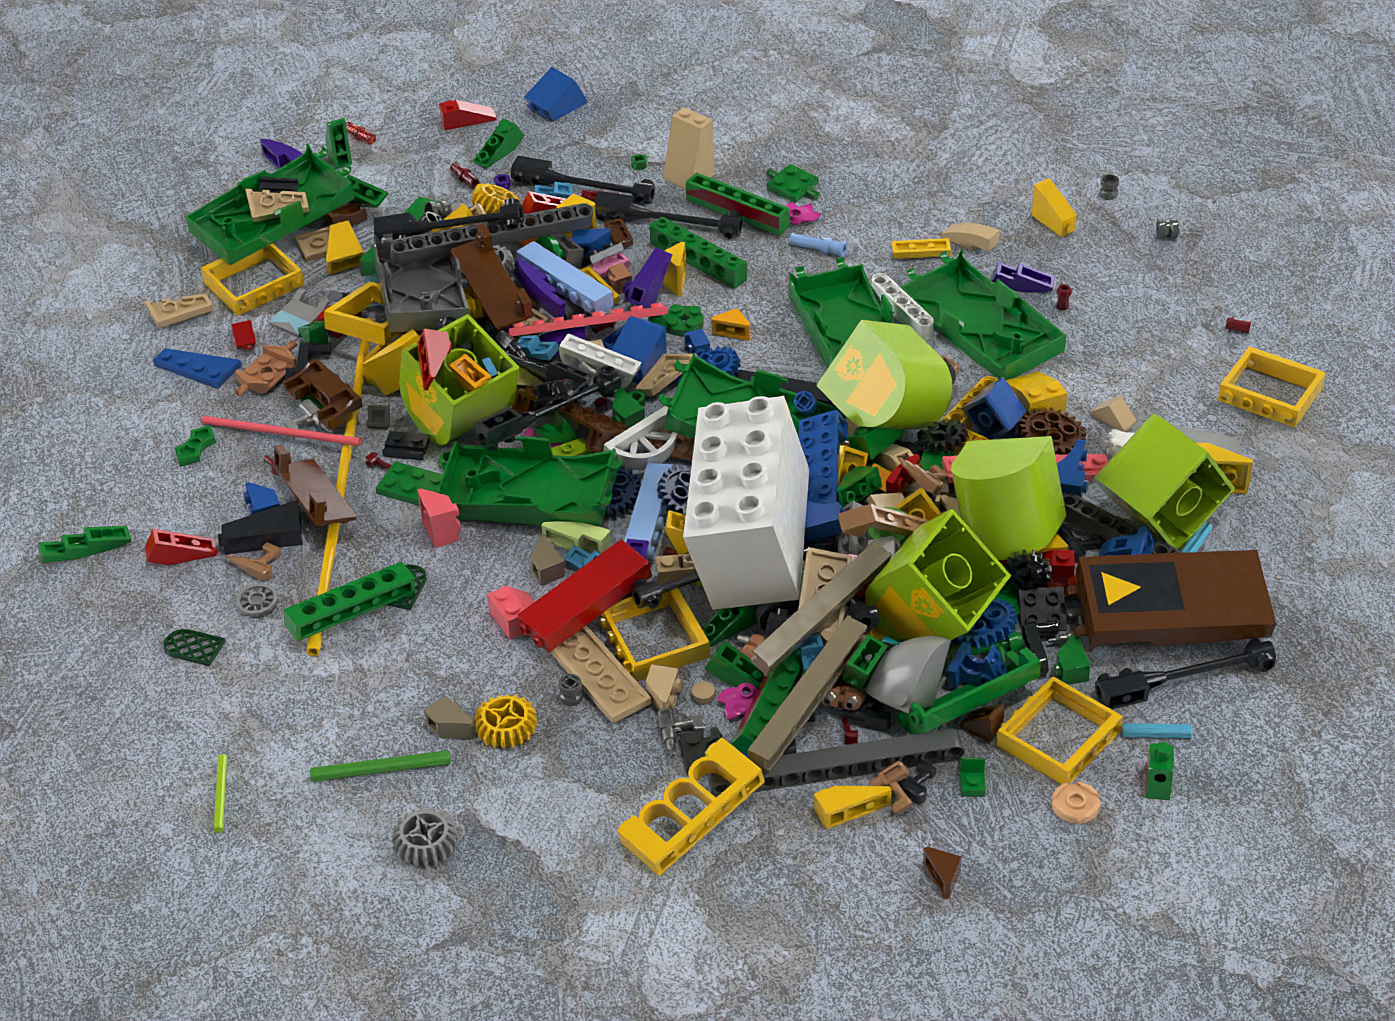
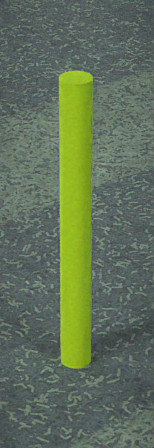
M225 754L218 755L214 813L215 833L223 832L227 771V755Z

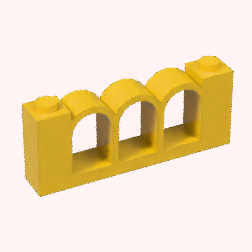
M720 738L716 743L708 747L705 752L706 757H701L693 762L689 768V778H679L669 783L664 791V800L650 801L640 810L639 818L633 815L628 820L622 822L616 830L621 843L658 876H661L765 782L761 768L724 738ZM710 773L719 774L731 785L716 798L698 783L704 775ZM683 795H693L707 805V807L691 820L673 804L677 798ZM657 817H669L678 823L682 829L666 842L649 828V824Z

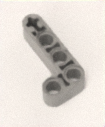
M1174 426L1194 442L1210 443L1243 456L1241 444L1234 437L1183 426Z

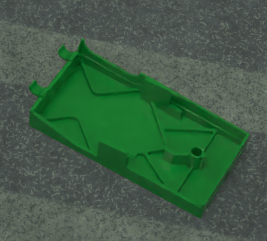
M960 249L956 259L950 258L947 251L939 254L944 265L924 275L916 274L914 268L906 271L907 276L912 281L902 285L901 289L933 318V328L996 378L1000 379L1003 377L1005 380L1015 378L1065 351L1066 334L999 279H997L996 283L990 281L966 260L963 249Z
M529 436L515 437V441H522L524 449L498 448L494 451H489L478 446H459L457 441L454 442L436 493L447 495L452 504L456 503L459 511V516H456L458 520L542 525L544 522L561 521L586 523L601 527L607 505L611 503L613 496L611 492L617 471L621 468L623 458H621V461L618 460L615 448L610 451L581 456L553 455L549 439Z

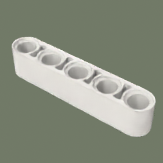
M883 273L874 274L872 276L871 288L876 300L881 304V295L884 294L892 305V309L895 312L893 317L902 325H909L924 341L932 339L933 318L889 276Z

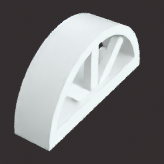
M567 334L559 345L560 357L564 364L592 375L589 386L593 384V378L599 375L601 367L612 366L620 375L622 381L621 388L624 389L630 384L641 366V362L570 334ZM586 363L596 366L597 369H592Z
M664 406L605 443L603 452L615 448L618 460L621 461V458H623L621 467L625 466V469L645 470L648 462L663 463L666 461L676 446L677 433L670 431L671 433L656 431L664 427L668 407ZM646 438L666 440L667 442L659 449H656ZM637 443H640L649 453L636 454Z

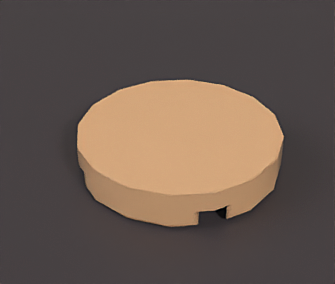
M1067 782L1056 788L1052 796V808L1061 820L1068 823L1082 824L1096 818L1100 810V800L1098 792L1093 787L1083 782H1076V784H1069L1070 782Z

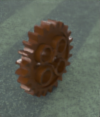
M1042 407L1041 411L1034 408V412L1028 411L1027 415L1024 414L1020 420L1018 430L1019 438L1052 436L1055 455H1068L1077 439L1086 441L1087 433L1084 432L1085 427L1081 426V421H1075V416L1068 417L1069 412L1062 414L1061 409L1055 412L1052 407H1050L1049 411Z

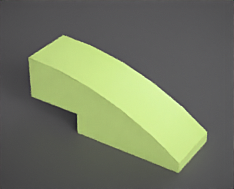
M561 521L544 522L541 525L542 535H545L549 542L552 541L554 545L567 550L576 545L583 550L596 551L601 554L611 547L610 530L599 526Z

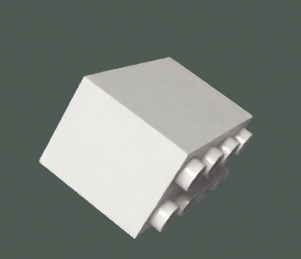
M758 396L749 401L730 404L716 402L706 407L698 408L683 539L712 610L800 599L809 467L784 396L772 398Z

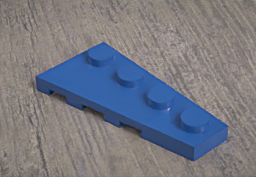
M167 348L153 359L154 366L219 389L242 366L239 359Z

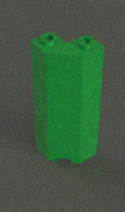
M1027 647L1019 651V656L1011 650L1005 653L1006 674L981 686L967 684L935 699L932 706L923 709L917 702L911 703V713L898 709L897 722L910 735L930 731L1039 678L1041 660Z

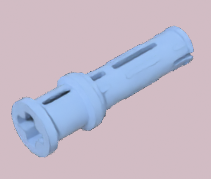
M791 233L789 238L792 240L789 241L790 245L821 250L826 255L831 253L839 255V257H845L847 252V241L839 242L832 240V238H825L824 240Z

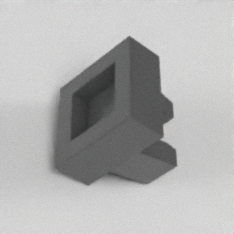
M369 405L368 426L389 427L390 405Z

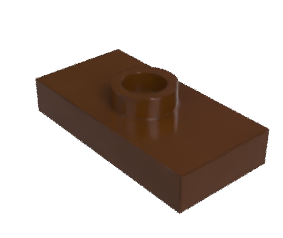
M622 218L604 222V228H610L611 241L614 244L622 243L623 247L633 245V238Z

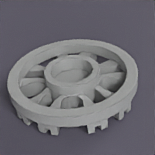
M263 583L252 584L243 588L236 597L237 608L243 616H252V618H258L259 615L263 617L269 615L268 612L276 609L278 602L276 590L272 586ZM258 588H259V591H255V592H252V591H251V590H253V589H258Z

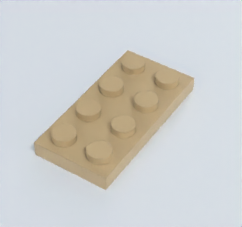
M808 547L798 609L852 561V556ZM845 605L813 634L821 635L822 630L836 632L843 622Z

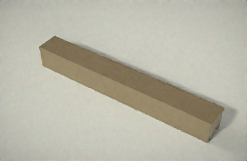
M874 540L754 649V656L750 661L767 677L877 576L890 561L892 554Z
M847 615L748 749L749 760L767 772L772 770L845 670L847 663L866 637L863 633L866 631L867 625Z

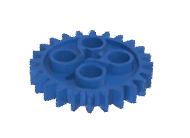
M717 346L715 350L710 348L708 352L703 350L700 356L697 355V357L736 377L734 373L739 372L738 368L741 367V360L736 351L732 350L731 347L727 349L724 346L720 349ZM683 373L680 376H678V383L680 382Z
M1001 598L995 601L993 599L969 632L951 640L953 645L959 644L960 647L962 642L971 643V648L976 646V649H979L981 645L988 648L989 643L996 645L998 639L1005 640L1004 635H1011V630H1015V624H1018L1013 604H1009L1008 600L1002 602Z

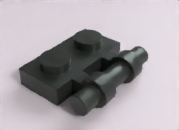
M717 727L710 729L709 737H704L703 730L680 734V743L687 775L693 762L701 757H706L705 752L711 744L716 743L720 738H723Z

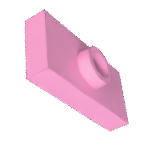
M618 252L588 266L601 278H604L608 275L607 270L609 266L623 263L625 267L631 265L630 260L624 254Z

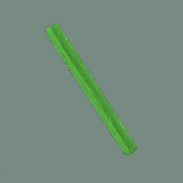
M448 750L312 767L310 768V777L312 781H321L446 765L451 763V756Z

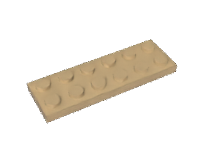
M587 625L550 652L569 674H575L581 678L584 692L612 724L652 704L648 693Z

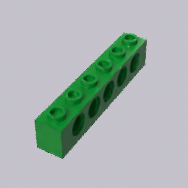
M664 217L649 225L650 244L666 250L680 242H685L687 264L733 289L747 281V261Z
M402 561L390 565L377 572L370 573L367 576L283 609L284 625L298 642L415 593V577Z

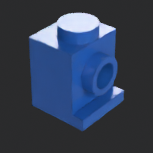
M703 329L684 333V348L688 351V354L695 353L700 356L703 350L705 352L709 351L710 342Z

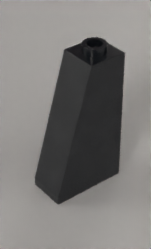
M291 501L222 524L221 534H218L219 546H223L225 555L263 550L262 546L266 542L279 548L303 545L301 513L298 501Z

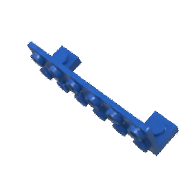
M833 410L799 421L798 438L809 467L807 502L818 504L839 502L836 492L838 489V440L839 442L848 440V423L838 410Z

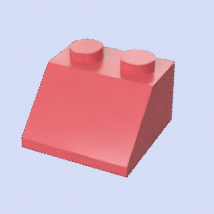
M418 489L422 522L434 547L437 548L459 541L458 532L461 531L459 520L456 519V516H459L456 503L452 504L447 495Z
M504 586L487 594L489 613L508 638L511 640L522 635L523 633L518 626L520 622L517 614L535 602L529 593Z

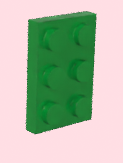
M395 461L375 487L376 494L420 506L417 490L425 489L437 492L443 474Z

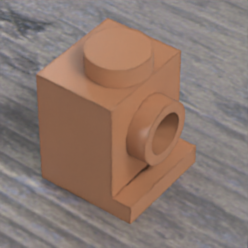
M623 263L609 266L607 270L608 284L613 287V290L618 295L623 294V285L632 281V275Z

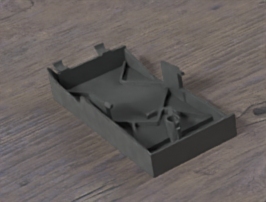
M383 234L384 243H381L376 235H374L375 267L389 332H405L412 329L414 331L423 329L435 330L438 321L443 319L444 316L459 319L466 314L470 315V307L467 305L461 283L462 271L458 258H455L454 261L452 255H446L406 264H394L390 259V245L393 241L392 234Z

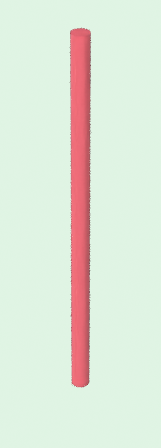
M203 416L201 419L202 424L354 446L361 445V438L209 416Z

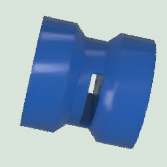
M801 391L794 398L795 407L803 415H810L817 408L816 399L808 391Z

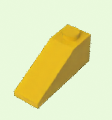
M833 786L814 793V810L824 827L829 829L890 806L892 790L889 786Z

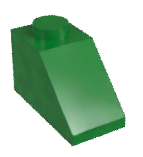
M620 387L617 389L613 404L612 421L624 423L626 428L629 429L645 419V408Z
M1073 633L1057 653L1056 663L1053 664L1055 677H1059L1062 682L1068 685L1089 681L1090 674L1088 658L1079 637L1075 639Z

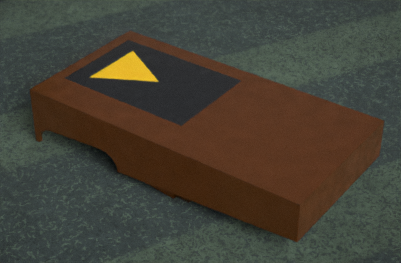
M1257 550L1079 557L1076 568L1077 585H1070L1065 588L1066 598L1071 595L1080 596L1086 626L1074 628L1073 634L1075 639L1079 636H1087L1089 638V652H1092L1094 648L1100 645L1140 641L1152 642L1154 647L1268 638L1272 637L1276 626Z

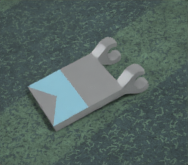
M299 288L293 299L269 321V325L300 337L301 334L298 331V327L317 321V316L329 306L330 301L323 298L317 308L304 303L308 300V296L304 295L306 290Z

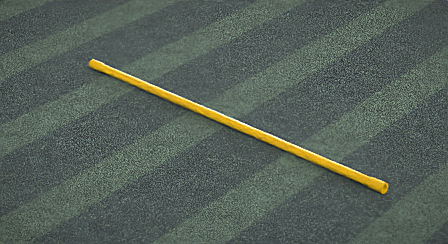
M363 339L360 340L352 390L360 397L364 382L362 360L368 355L370 341ZM359 409L348 414L344 436L355 437ZM347 444L342 445L335 486L343 498L345 497L353 445ZM332 523L328 527L317 596L329 591L340 523ZM322 632L308 638L306 653L309 656L315 657L320 654Z

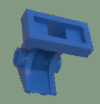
M1148 526L1139 527L1137 534L1114 537L1105 542L1101 547L1099 556L1152 554L1155 541Z
M962 642L947 669L948 688L957 689L960 682L981 686L1006 674V665L1000 657V651H997L995 645H992L988 656L984 660H979L972 656L971 643Z

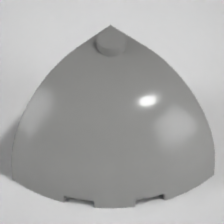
M923 636L909 639L893 646L884 653L864 686L865 691L878 701L906 713H911V703L917 702L922 709L932 706L951 640L937 636Z

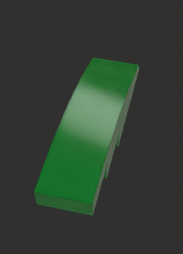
M127 525L84 527L83 534L62 535L61 541L39 542L38 550L42 563L66 561L99 554L131 543V536Z

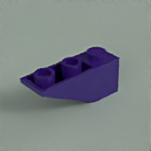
M657 247L654 249L632 282L626 299L627 302L636 306L642 305L643 308H651L650 304H654L657 300L673 254Z

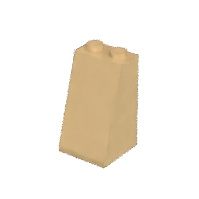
M683 107L672 116L663 179L686 189L685 181L697 172L710 178L714 175L713 120Z

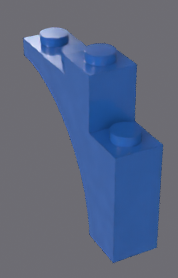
M1077 439L1071 452L1062 461L1057 463L1062 494L1067 492L1074 493L1081 498L1083 493L1087 494L1089 481L1085 480L1086 471H1084L1083 462H1087L1089 450L1085 449V440Z
M807 502L804 543L843 533L838 515L845 511L839 502L828 504Z

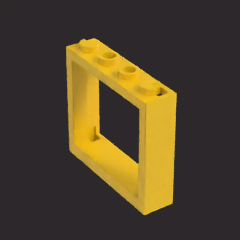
M273 243L266 246L265 250L262 248L231 266L221 258L201 267L204 283L237 316L304 286L302 270ZM266 259H270L286 274L239 297H235L220 282V280Z
M367 282L324 311L325 329L384 346L404 333L389 332L387 321L381 324L354 316L374 302L383 304L378 283Z
M1249 346L1220 384L1218 401L1295 428L1323 389L1326 372ZM1249 368L1307 388L1297 404L1293 406L1234 384L1245 369Z
M678 588L663 593L662 601L655 609H650L648 606L639 609L633 597L618 601L602 613L601 618H599L601 628L607 631L609 643L615 646L617 658L623 660V667L636 681L647 678L652 664L680 668L710 658L709 641ZM671 606L692 644L635 662L615 623Z
M1053 676L1044 685L1041 684L1038 691L1033 696H1029L1024 705L1019 710L1016 709L1006 723L1001 724V728L996 733L998 735L997 746L1058 783L1070 782L1069 784H1071L1121 732L1123 716ZM1052 699L1100 726L1064 764L1016 737Z

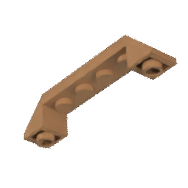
M873 504L848 510L838 515L842 532L860 538L870 527L909 537L916 528L930 521Z

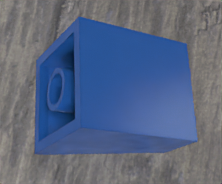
M551 67L524 96L528 103L527 107L531 111H537L544 119L549 118L553 122L588 102L576 81L554 67Z
M634 316L628 318L612 349L616 353L641 362V366L631 382L639 384L663 354H667L665 327Z
M1003 377L992 382L961 408L977 432L989 439L1010 431L1026 412L1021 401Z

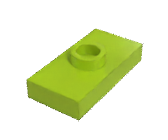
M583 437L551 448L553 455L557 456L592 454L590 450L585 448L586 441Z

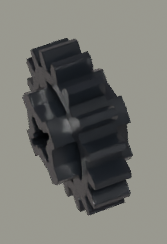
M951 418L949 421L943 419L942 421L934 422V426H927L928 430H924V435L921 436L925 449H929L930 453L936 450V454H939L941 451H944V453L952 450L955 451L956 446L962 447V442H967L968 432L965 423H961L960 420L954 422L953 418Z
M1023 549L1021 555L1014 552V558L1008 557L1007 563L1003 565L1011 575L1006 582V586L1012 585L1013 592L1019 588L1026 590L1029 588H1041V586L1047 588V581H1051L1052 567L1049 565V559H1043V553L1035 555V550L1027 554L1026 550Z

